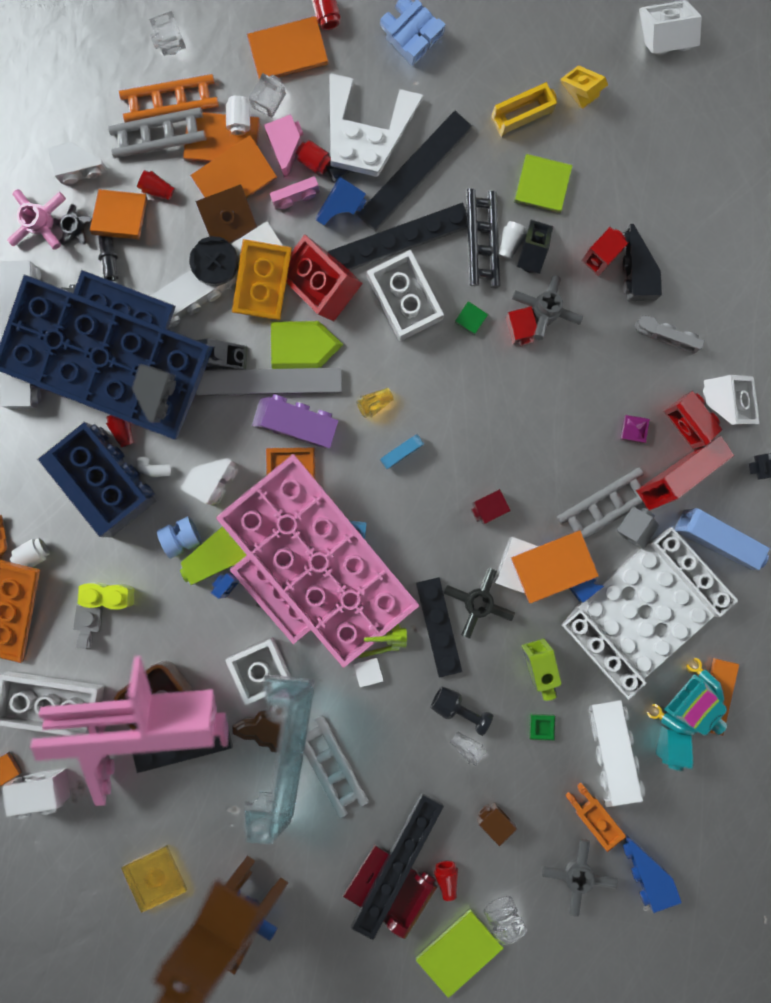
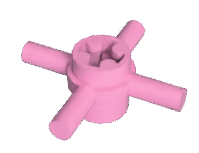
M20 189L15 190L12 195L20 205L17 211V220L22 226L7 239L9 244L14 247L26 235L33 233L36 235L42 234L53 250L58 249L61 243L51 231L53 227L51 213L66 200V197L61 192H58L49 202L41 206L30 203Z

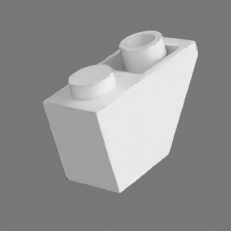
M72 142L48 148L54 176L61 184H74L78 182V179L86 177L90 179L98 178L102 173L107 172L106 166L99 158Z

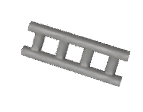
M198 107L108 126L111 136L118 135L119 148L111 150L113 158L116 159L205 141L207 139L205 131L197 132L196 118L203 117L202 108ZM186 121L188 134L174 136L173 123ZM163 125L165 138L151 141L150 128ZM140 130L142 143L129 145L127 132Z
M640 467L636 468L556 516L557 520L561 525L568 521L573 531L580 530L583 538L586 539L629 513L632 507L637 508L644 504L636 492L642 486L638 478L644 475ZM630 484L637 497L624 504L617 491ZM609 496L616 509L604 516L597 503ZM589 509L595 522L583 528L576 516Z
M322 715L315 719L318 727L307 733L304 732L302 727L293 732L338 817L342 818L348 814L345 806L358 800L360 806H364L369 803V800ZM323 735L329 748L316 755L310 742ZM335 757L341 770L328 776L321 763ZM346 778L352 792L339 798L333 785Z

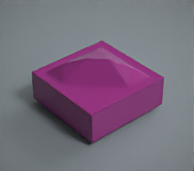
M625 415L621 440L646 443L650 419Z

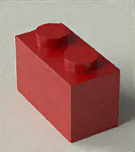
M609 227L589 248L581 261L599 277L618 257L628 242L625 240L626 238L622 232Z

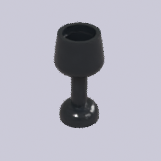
M441 686L434 696L430 708L444 719H451L456 714L476 724V732L483 736L489 729L494 715L490 712H484L480 716L461 705L462 696L459 692Z

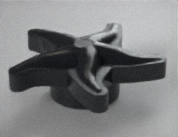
M74 204L70 205L67 215H64L61 219L53 218V222L63 231L62 238L59 240L62 245L69 242L73 237L78 238L80 243L86 244L83 229L88 223L92 222V218L89 216L78 217L76 213L77 206Z

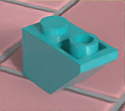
M661 726L655 754L662 759V763L667 764L671 769L683 771L684 767L692 769V735L678 734L668 727Z

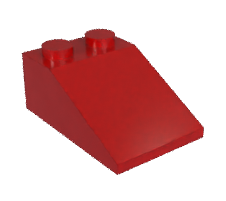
M305 234L291 252L286 283L318 315L334 322L363 283L349 269Z

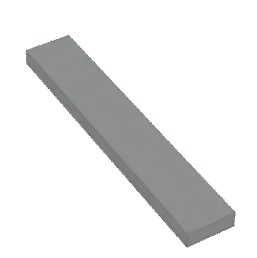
M342 369L205 370L197 389V395L342 393Z

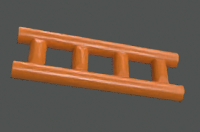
M213 74L120 90L119 96L121 101L128 100L130 113L123 114L124 122L201 107L202 110L219 107L217 97L210 98L208 85L215 84ZM198 87L201 100L186 102L184 89ZM175 91L177 104L163 106L161 93ZM152 95L154 108L140 111L138 98Z

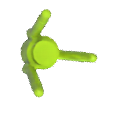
M397 624L391 631L386 633V636L365 637V642H386V645L391 646L363 652L355 659L389 651H400V647L407 646L406 628H400L399 624Z

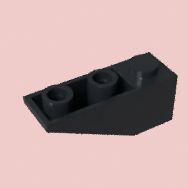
M630 224L625 232H623L625 240L628 242L626 245V256H623L622 262L623 270H626L627 279L623 283L624 294H627V301H656L662 295L661 270L635 225Z

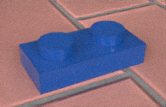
M232 573L221 574L212 584L215 588L211 593L218 599L227 598L239 581Z

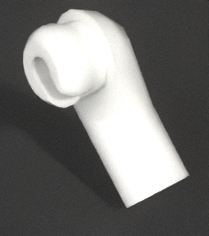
M148 457L137 458V466L135 467L139 473L150 477L170 476V464L149 465L150 460Z

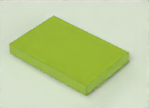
M469 909L416 957V962L449 998L504 948L477 915Z

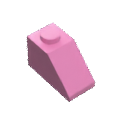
M291 114L264 125L284 177L288 176L297 157L296 151L301 144L300 136L303 135L299 122H294Z

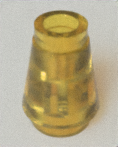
M385 388L360 396L356 404L362 416L367 418L376 415L394 398L391 391Z

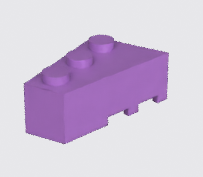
M273 394L272 398L267 397L259 400L252 423L253 427H262L279 435L283 434L322 448H330L338 424V420L333 419L331 413L323 410H318V413L310 411V406L296 402L295 405L286 403L287 398Z

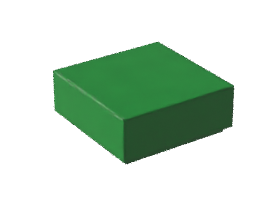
M468 301L454 323L475 335L488 314Z
M530 714L529 739L555 740V715Z

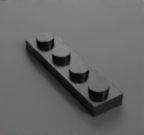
M440 577L416 582L438 677L461 673L462 668Z
M228 732V745L223 747L220 736H214L213 747L132 753L136 771L141 773L232 749L233 744L230 732Z

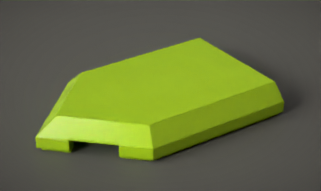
M320 321L271 322L272 369L322 368L332 355L343 346Z

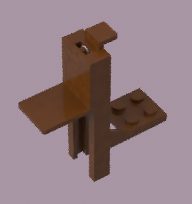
M248 855L226 883L216 879L195 922L161 963L155 975L153 983L163 989L156 1003H207L228 971L233 975L236 974L264 920L282 896L289 882L280 877L259 906L238 893L253 873L250 869L254 865L255 860Z

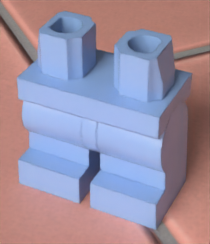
M399 0L395 5V9L401 16L396 19L390 12H387L380 19V26L386 32V40L413 66L427 52V48L430 49L444 35L446 24L441 19L433 17L431 12L423 7L419 0L414 2L411 0Z

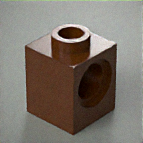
M495 802L490 806L488 804L485 805L478 813L477 821L479 826L499 847L517 830L515 823Z

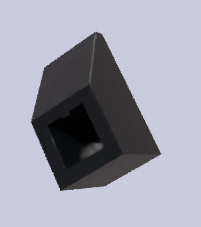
M209 338L197 340L213 347L206 368L246 370L247 346Z

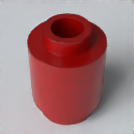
M312 0L317 23L321 25V28L323 30L336 28L340 24L339 19L341 17L337 0Z
M311 140L306 143L302 142L296 151L298 162L316 174L324 175L327 172L326 168L331 166L329 152Z

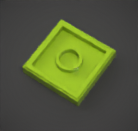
M526 154L514 202L561 213L572 165Z

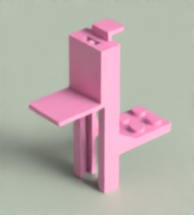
M136 656L129 688L130 700L41 707L39 717L43 719V730L87 727L89 734L32 739L30 748L36 761L78 758L95 806H102L106 803L107 795L111 793L110 775L114 774L115 771L114 760L110 759L109 755L213 747L214 736H220L222 747L228 745L229 726L226 713H216L217 705L213 690L151 694L141 656ZM137 723L139 729L137 731L103 733L107 725Z

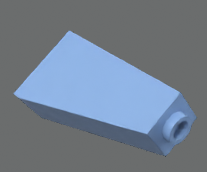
M698 508L684 510L674 529L678 534L751 570H760L769 559V547Z

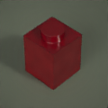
M500 489L473 502L474 508L471 509L477 522L481 521L482 524H486L511 511Z

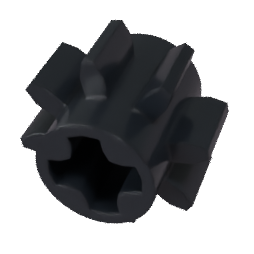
M771 453L754 456L755 462L749 463L750 475L757 474L758 480L771 478Z

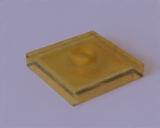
M168 845L121 867L141 913L187 891V887Z

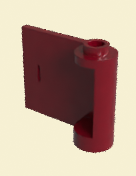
M374 845L343 894V897L361 907L389 853ZM411 868L383 921L392 933L402 939L407 938L438 887L435 884L436 879L429 873L424 871L421 874Z

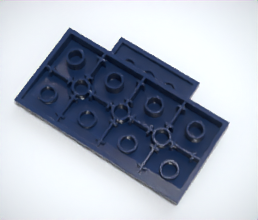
M81 270L73 293L31 276L23 275L0 342V372L176 440L202 379L213 347L168 330L176 307L175 305ZM140 364L175 375L174 381H176V386L173 394L168 396L166 405H168L167 414L164 419L157 423L148 421L132 389Z

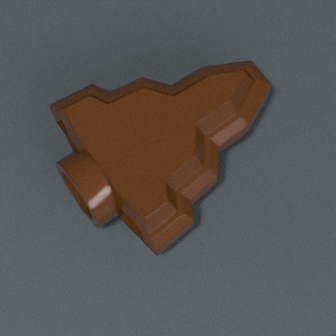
M283 703L270 705L268 710L259 711L254 718H244L233 724L232 734L244 740H255L259 746L269 747L271 752L284 753L285 739L292 738V718H285Z

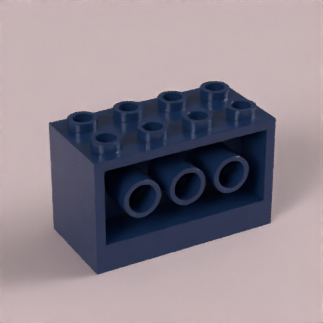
M83 422L37 460L99 537L112 538L157 502L153 497L155 492L147 483L143 484L139 480L140 473L132 464L128 465L123 460L125 457L124 453L117 445L113 446L108 441L110 436L101 426L98 427L96 424L91 425ZM119 493V498L116 501V495Z

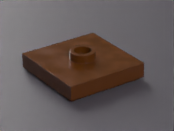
M241 184L195 201L209 237H222L231 242L257 228Z

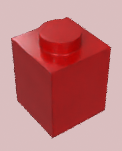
M532 306L508 312L506 321L512 343H519L520 346L534 343L533 339H535L534 334L537 324Z

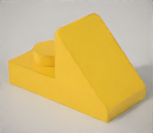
M579 65L560 79L561 84L581 108H585L600 96V92L608 86L605 76Z

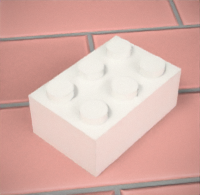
M411 249L367 271V279L399 342L443 320L444 314Z

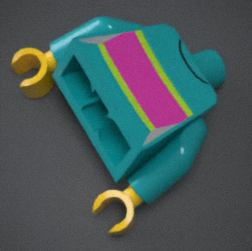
M693 658V661L699 668L692 669L688 664L686 665L687 671L694 675L666 706L664 710L667 713H663L659 705L652 704L659 709V714L657 716H652L649 712L647 714L652 719L659 718L662 724L678 734L695 735L699 732L705 736L712 730L717 735H720L727 728V723L721 719L727 712V708L723 704L725 698L721 683L709 671L701 668L702 662L698 658Z

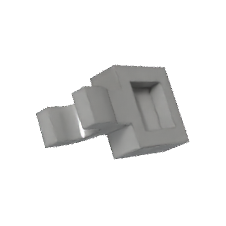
M76 606L73 630H80L76 648H91L92 633L100 632L103 608Z

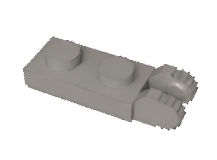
M646 315L642 316V318L640 317L635 324L637 332L691 353H696L702 349L705 341L699 339V335L693 332L686 331L683 333L677 331L675 326L667 323L658 324L656 318Z

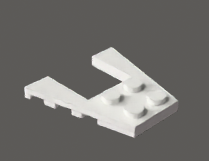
M330 73L331 166L378 177L392 154L394 146L399 142L405 127L413 118L415 110L421 104L423 95L399 90L389 130L344 120L353 86V78Z

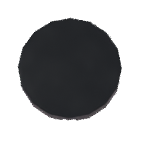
M210 236L202 238L190 252L189 264L192 273L200 282L209 286L226 284L234 277L238 270L239 259L235 248L222 237Z

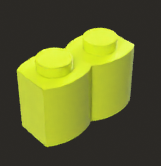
M99 582L82 584L78 589L77 604L87 608L101 606L113 610L128 608L134 604L135 588L126 584L110 586Z

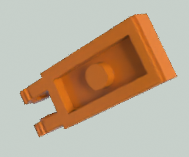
M580 782L577 785L578 790L588 799L583 806L578 804L577 799L570 792L565 796L574 806L575 812L604 849L609 852L625 839L626 835L595 796L592 797Z

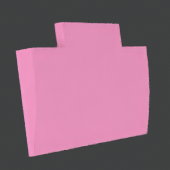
M294 454L216 517L219 523L247 554L230 568L231 573L292 644L296 643L311 630L343 668L375 643L365 642V637L384 636L419 607L416 600Z

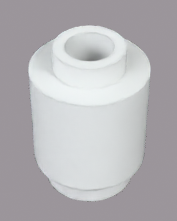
M231 96L228 98V103H226V129L231 131L233 135H244L245 132L250 130V104L248 99L243 96Z
M41 538L37 540L32 539L12 550L10 560L12 563L34 567L46 560V556L50 555V552Z

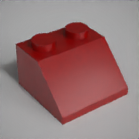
M693 391L685 394L663 412L691 448L695 449L710 443L723 429L719 425L720 420L714 413H710L704 406V399Z

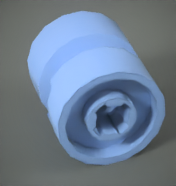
M190 516L176 521L174 527L167 525L157 530L160 544L170 559L182 554L184 548L191 550L202 544L199 532Z

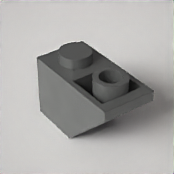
M140 364L132 389L148 421L157 423L164 419L167 414L168 405H166L168 396L174 392L176 381H174L175 375Z

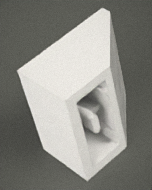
M226 458L193 467L180 489L205 504L212 506L216 502L219 504L226 493L223 489L227 482L231 483L238 473L236 469L238 464Z

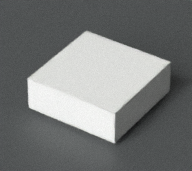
M377 657L354 663L360 688L384 681Z

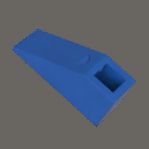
M626 834L624 839L626 844H623L622 847L627 859H632L634 867L631 868V872L636 883L640 882L642 891H639L644 906H649L653 913L681 904L682 902L673 878Z

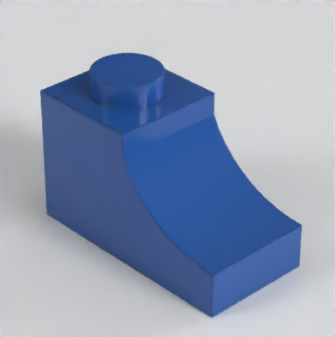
M339 177L315 220L325 226L333 216L339 213L350 212L354 215L356 211L360 212L366 203V199H364L366 193Z

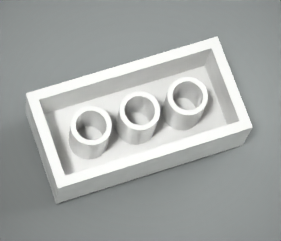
M10 671L0 674V726L66 736L88 735L87 727L43 730V719L39 717L40 708L102 702L105 686Z

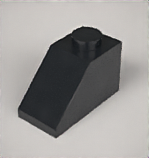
M530 220L517 267L529 273L535 272L540 274L549 250L553 226Z

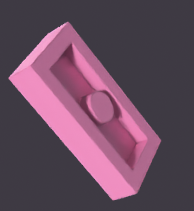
M314 176L271 192L270 196L275 209H287L293 206L296 201L313 199L320 191Z

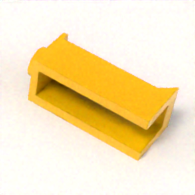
M545 82L495 105L491 118L500 136L503 137L518 127L549 113L552 114L557 105L556 93ZM538 101L540 106L507 120L505 115Z

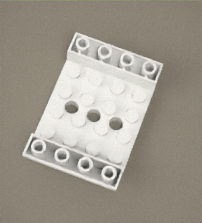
M670 527L648 542L644 549H640L601 584L604 586L584 603L581 602L563 622L562 626L629 700L647 684L644 679L709 620L714 616L721 617L738 600L674 528ZM626 587H632L634 590V597L631 600H625L622 596V591ZM642 605H648L651 613L649 617L643 619L639 616V608ZM659 623H664L667 628L666 634L658 637L655 633V627Z

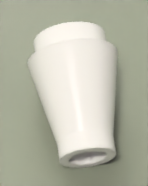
M511 221L508 222L507 226H504L499 252L500 256L512 260L513 255L526 236V227Z

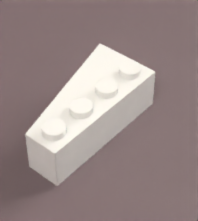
M621 700L591 705L589 707L593 738L595 742L599 741V746L596 747L597 762L604 768L600 776L601 786L608 793V798H604L605 807L642 802V796L645 795L642 781H638L636 771L639 770V762L637 756H633L631 746L634 745V739L631 730H627L626 721L629 720L626 706H622Z

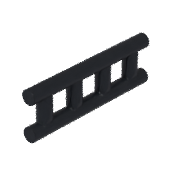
M466 189L470 286H479V279H491V287L498 288L500 287L497 192L488 191L487 198L476 197V189ZM476 207L488 208V222L477 221ZM477 231L489 232V246L478 245ZM478 255L490 256V270L479 269Z

